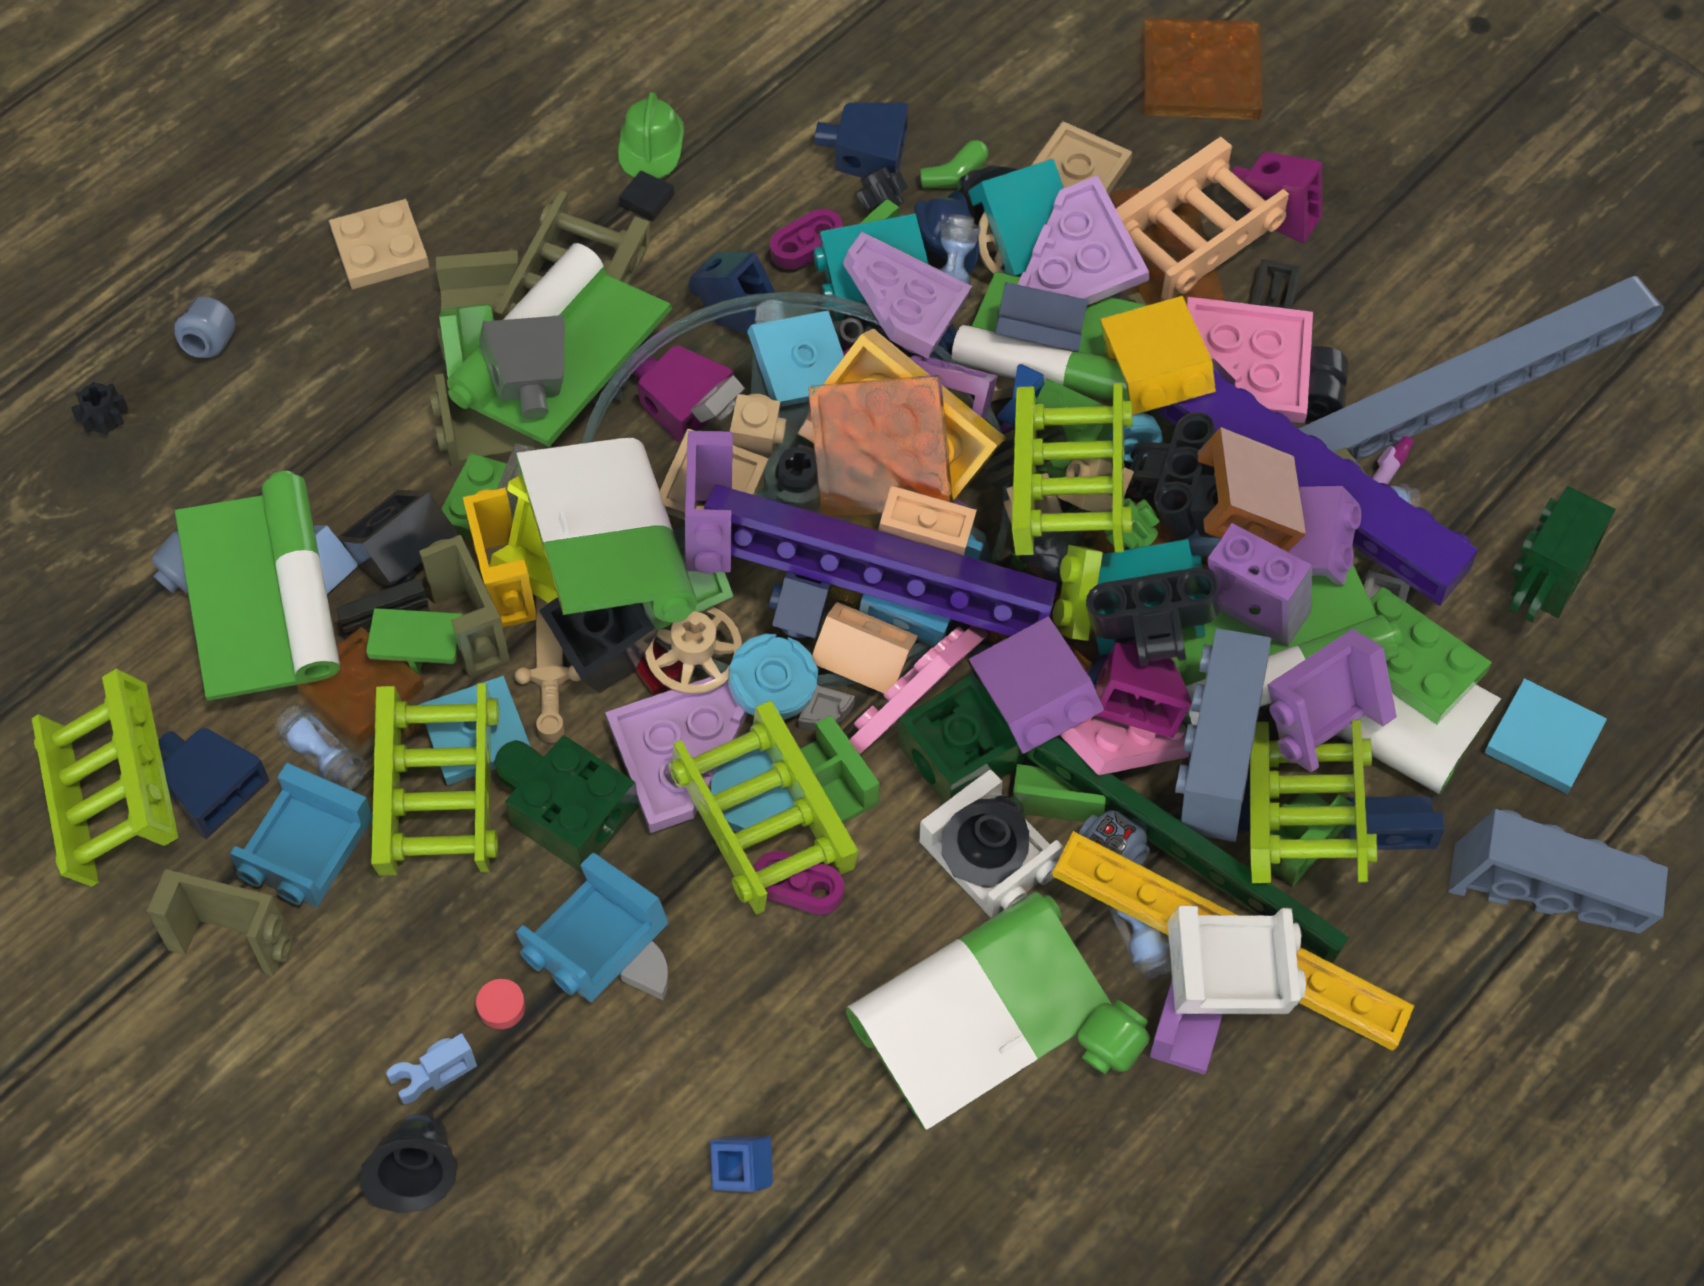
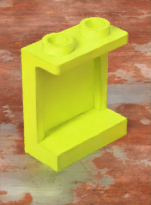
M520 474L510 480L507 491L518 497L509 543L492 554L490 567L525 559L532 594L550 603L558 595Z

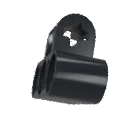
M1192 412L1183 416L1175 427L1170 444L1139 442L1131 449L1130 457L1132 464L1130 470L1134 471L1126 493L1134 498L1154 501L1157 516L1160 520V528L1169 538L1183 539L1191 536L1197 530L1190 513V508L1200 475L1214 476L1215 473L1213 467L1200 463L1197 456L1198 451L1216 432L1213 419L1205 413Z
M1189 568L1104 582L1094 586L1086 597V606L1092 631L1098 637L1105 640L1135 636L1140 667L1148 666L1149 661L1177 657L1179 661L1186 660L1181 629L1212 622L1217 618L1221 606L1217 578L1210 570L1205 568ZM1198 593L1208 595L1203 599L1190 598L1191 596ZM1151 601L1162 602L1160 605L1155 607L1145 606L1148 602ZM1107 608L1117 609L1114 613L1111 614L1100 613L1102 610Z

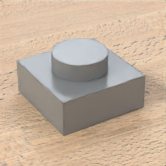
M733 375L718 382L690 411L701 423L713 417L720 421L734 410L736 403L734 398L745 388Z

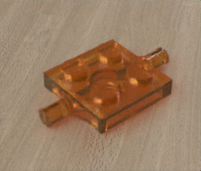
M362 627L345 641L336 644L340 661V671L336 675L328 679L296 685L301 696L358 745L375 731L376 687L395 686L401 700L407 702L424 688L422 678L404 662L368 658L366 650L369 633ZM419 723L408 724V728H401V732L408 737L412 735L411 730L413 732L416 731Z

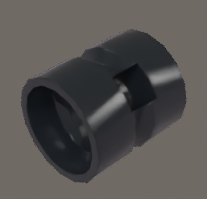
M1324 346L1311 347L1308 407L1305 424H1310L1345 408V387L1349 363L1347 357L1334 348Z

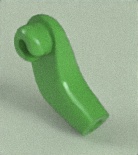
M979 140L969 141L950 162L941 166L922 168L921 182L923 189L957 188V182L961 176H964L968 171L981 167L988 158L987 146Z

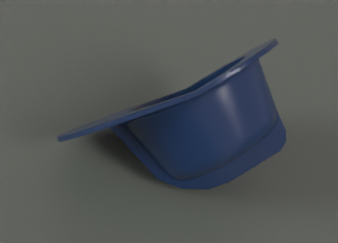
M955 191L947 198L937 197L928 200V202H917L914 206V212L917 217L924 249L939 257L945 271L949 268L951 253L946 243L947 238H959L970 241V246L963 253L961 271L965 278H967L977 263L979 236L964 194Z

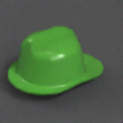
M650 92L648 99H643L630 106L622 126L618 149L619 164L624 172L632 178L642 170L661 179L669 175L676 168L680 159L684 134L683 121L668 103L657 98L655 92Z

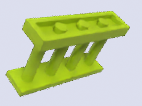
M1113 383V406L1044 408V404H1036L1034 386L1016 388L1012 533L1016 555H1034V537H1042V532L1113 530L1115 552H1124V534L1133 533L1132 506L1124 507V427H1133L1132 401H1124L1122 383ZM1113 423V440L1044 443L1043 438L1037 439V431L1045 430V426ZM1113 458V476L1043 478L1042 474H1036V465H1044L1046 460ZM1113 494V512L1042 514L1041 509L1035 510V501L1043 500V496Z
M114 669L102 677L106 695L104 703L65 726L39 714L32 718L35 735L34 745L38 752L56 849L55 859L61 876L91 887L99 883L94 859L132 837L138 835L163 846L179 838L147 685L145 682L118 669ZM111 720L113 730L112 741L76 761L72 742ZM118 758L121 770L120 779L83 800L80 780ZM126 797L129 810L128 819L90 839L87 819Z
M477 683V703L408 705L407 701L401 700L395 686L376 687L371 864L379 876L398 875V861H404L405 856L475 854V862L480 872H490V858H497L498 856L497 830H490L491 726L499 725L500 713L498 698L491 697L486 683ZM476 722V747L407 749L406 744L401 745V728H408V724ZM476 765V791L406 793L405 788H400V772H407L408 767ZM475 809V835L405 837L404 833H399V816H406L407 811Z
M772 700L755 707L753 726L750 727L749 733L693 758L690 756L682 740L673 743L672 762L668 764L671 776L679 788L685 786L735 876L732 878V884L738 898L742 903L749 901L756 915L765 910L767 898L765 888L821 862L825 865L831 864L841 875L854 870L858 849ZM759 749L761 752L766 750L773 762L770 770L712 795L701 775L702 773L753 750ZM777 786H780L782 789L788 788L794 799L793 807L733 833L722 811ZM798 824L804 827L809 825L816 837L814 840L815 845L755 872L743 851L744 849Z
M1352 720V743L1321 744L1315 748L1318 762L1353 763V774L1279 775V771H1270V767H1279V763L1290 762L1280 752L1278 740H1269V722H1257L1250 758L1252 883H1271V864H1280V859L1357 858L1358 882H1368V863L1377 862L1376 834H1367L1363 766H1372L1371 738H1362L1361 720ZM1354 793L1355 806L1279 807V803H1270V799H1279V794ZM1355 825L1356 839L1280 840V835H1271V831H1280V826Z

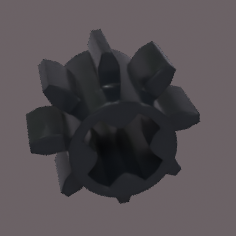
M883 166L860 179L864 188L857 192L856 195L864 211L869 208L876 209L886 199L897 206L904 203L901 193L908 186L900 171L890 174L887 166Z
M92 382L84 387L81 392L75 393L79 405L73 406L71 410L76 421L82 423L86 433L95 431L107 435L108 432L116 429L118 425L124 424L120 412L126 411L128 406L124 396L118 395L114 384L111 383L105 386Z

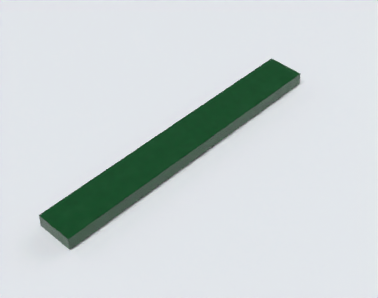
M1054 737L1026 752L1025 755L1028 759L1076 792L1106 796L1104 811H1118L1145 830L1149 842L1257 916H1273L1281 908H1291L1293 923H1298L1300 927V945L1316 956L1333 964L1350 937L1272 883H1252V871L1250 868L1112 774L1098 775L1071 746L1059 738Z

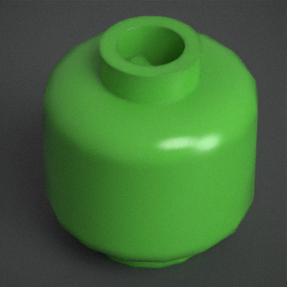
M1116 1000L1113 1005L1110 1003L1100 1004L1078 1034L1079 1043L1086 1049L1082 1058L1103 1074H1106L1110 1068L1118 1072L1128 1071L1149 1043L1150 1036L1144 1028L1148 1021L1119 1000Z

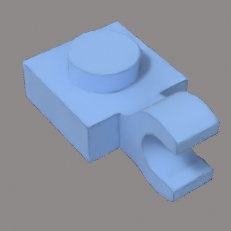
M461 1033L453 1039L444 1038L434 1043L427 1050L426 1054L419 1058L421 1064L397 1063L390 1067L386 1074L391 1084L398 1082L402 1078L412 1080L407 1088L398 1092L402 1103L409 1104L417 1100L427 1089L433 1087L436 1091L477 1067L471 1047Z

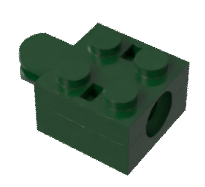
M1569 486L1565 488L1559 500L1550 498L1539 518L1540 524L1536 530L1532 529L1520 550L1522 554L1512 570L1511 576L1517 578V581L1511 593L1514 599L1508 611L1517 615L1526 602L1531 606L1525 616V620L1534 623L1541 610L1559 619L1595 557L1616 509Z
M970 674L898 718L897 745L943 803H946L990 769L1001 779L1016 770L1017 764L1023 765L1024 754L1019 749L1006 720L990 694L973 674Z
M565 735L561 736L545 756L519 740L506 743L496 754L495 767L498 778L502 783L514 790L505 800L511 826L582 874L584 872L580 865L593 852L599 855L639 808L635 781Z

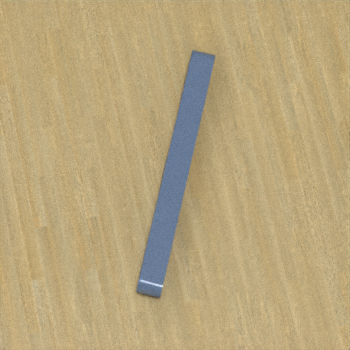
M1638 276L1627 278L1299 428V430L1307 435L1318 437L1332 452L1345 447L1356 462H1359L1387 449L1389 446L1397 444L1402 436L1413 437L1649 327L1661 316L1664 306Z

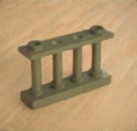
M560 190L553 204L547 203L544 207L540 219V228L504 294L499 293L492 304L493 318L495 320H503L524 298L529 289L531 290L542 278V276L537 274L545 259L556 263L564 255L567 249L553 245L561 229L614 247L616 253L612 261L607 259L605 262H602L606 275L630 284L649 247L650 221L634 217L627 231L622 229L621 232L608 229L569 215L567 192Z

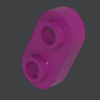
M817 209L778 230L770 239V256L772 261L781 268L796 269L814 260L813 248L819 247L820 231L843 227L841 217L832 210Z
M783 851L768 852L757 860L754 870L757 872L793 854ZM819 863L786 878L780 884H774L765 888L767 892L766 899L817 915L829 914L835 911L843 901L844 881L836 869ZM818 889H824L829 893L824 898H817L813 895Z

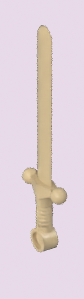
M536 596V668H519L516 670L514 677L519 684L524 685L531 681L541 686L542 709L541 715L536 721L538 736L545 743H556L565 732L562 717L559 715V685L568 679L580 681L581 678L573 665L563 667V649L539 611L548 603Z

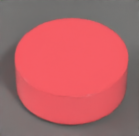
M495 979L486 983L480 989L476 998V1007L481 1020L493 1029H507L514 1026L521 1020L525 1012L526 1005L522 990L511 980Z

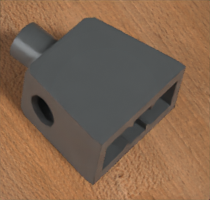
M564 315L483 321L479 339L480 347L498 398L503 401L520 400L522 414L525 418H540L548 414L546 397H555L560 394L564 378Z

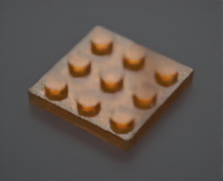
M1145 18L1144 115L1261 119L1260 22Z
M941 375L820 384L808 387L822 515L835 517L883 513L891 486L953 503Z

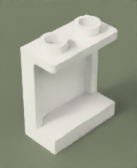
M991 769L920 821V843L990 918L1026 897L1027 892L1038 883L1046 885L1055 877L1051 876L1064 850V846L1058 840L1049 844L1026 820L1027 828L1029 829V853L1021 868L1007 879L997 884L978 886L953 876L942 857V831L954 813L965 806L989 795H1002V780Z
M1178 906L1169 918L1168 933L1175 1014H1288L1304 997L1306 979L1304 971L1298 969L1296 952L1300 949L1301 932L1298 923H1293L1291 908H1281L1273 916L1198 915L1197 906Z

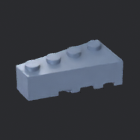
M1216 628L1213 645L1204 644L1199 671L1206 672L1207 677L1205 685L1196 684L1192 703V711L1200 712L1198 724H1188L1184 751L1192 753L1189 766L1180 765L1176 785V793L1184 794L1181 822L1201 836L1236 842L1271 637Z
M1495 808L1455 843L1448 893L1465 896L1466 890L1469 888L1487 892V901L1507 905L1509 899L1525 900L1535 903L1536 912L1553 915L1554 913L1560 914L1576 911L1578 912L1579 921L1640 934L1663 918L1668 867L1651 862L1644 855L1628 854L1610 848L1600 840L1584 839L1566 833L1559 826L1543 825L1522 818L1515 811Z

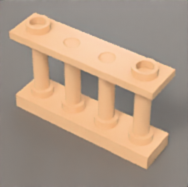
M1222 137L1210 143L1116 208L1137 250L1165 273L1161 296L1164 300L1172 299L1179 293L1185 294L1189 292L1199 279L1268 230L1270 232L1276 230L1286 218L1285 210L1289 193L1282 189L1265 201L1229 170L1232 145ZM1211 183H1219L1247 206L1251 212L1236 221L1201 190ZM1182 203H1190L1223 232L1207 242L1174 214L1172 210ZM1153 223H1161L1190 248L1193 253L1178 263L1142 231Z

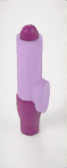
M1402 436L1394 447L1389 446L1379 457L1377 462L1380 467L1372 479L1378 483L1388 484L1397 470L1404 464L1409 450L1414 445V441L1408 436Z

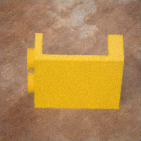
M1183 296L1101 319L1105 351L1108 358L1116 359L1127 384L1129 401H1132L1133 415L1216 392L1211 356Z
M506 487L496 490H482L474 495L463 497L482 580L500 616L502 628L536 620L537 614L525 559L489 567L485 549L509 543L513 519Z

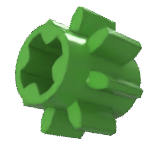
M1129 498L1124 499V507L1132 506L1133 533L1124 534V549L1128 547L1132 550L1150 546L1158 536V530L1154 527L1160 521L1156 517L1157 513L1145 499L1141 500L1137 505ZM1104 530L1107 534L1106 539L1114 547L1113 530Z

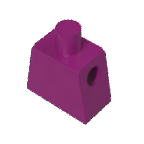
M1266 152L1259 157L1251 170L1236 166L1232 173L1265 201L1282 189L1289 193L1285 210L1286 218L1275 231L1298 242L1305 243L1322 218V162ZM1246 206V215H1247L1248 213L1251 212V210Z
M681 346L672 347L659 361L648 353L641 352L631 365V373L640 378L638 391L642 408L680 444L687 429L700 431L711 420L709 419L701 423L690 409L718 382L734 375L733 370Z
M1130 641L1125 644L1120 642L1113 644L1099 672L1096 684V692L1104 711L1095 716L1174 738L1192 704L1175 661L1171 658L1149 661L1148 666L1140 667L1136 641Z

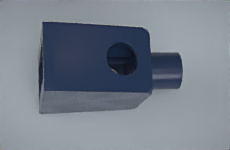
M847 103L844 105L840 124L817 123L815 145L835 148V168L839 172L862 178L876 169L887 166L890 174L896 173L900 168L908 131V103Z
M717 252L694 272L689 279L690 292L700 297L710 318L719 325L748 335L747 331L751 325L780 320L786 314L756 252Z
M208 728L199 729L186 741L174 731L164 734L158 741L161 756L164 759L163 766L169 794L206 840L270 781L260 758Z

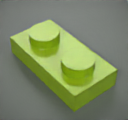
M1068 545L1067 555L1064 556L1060 566V577L1063 581L1060 599L1055 603L1053 610L1055 627L1063 636L1071 639L1089 640L1091 625L1086 606V597L1089 591L1098 585L1103 554L1101 551L1083 546Z

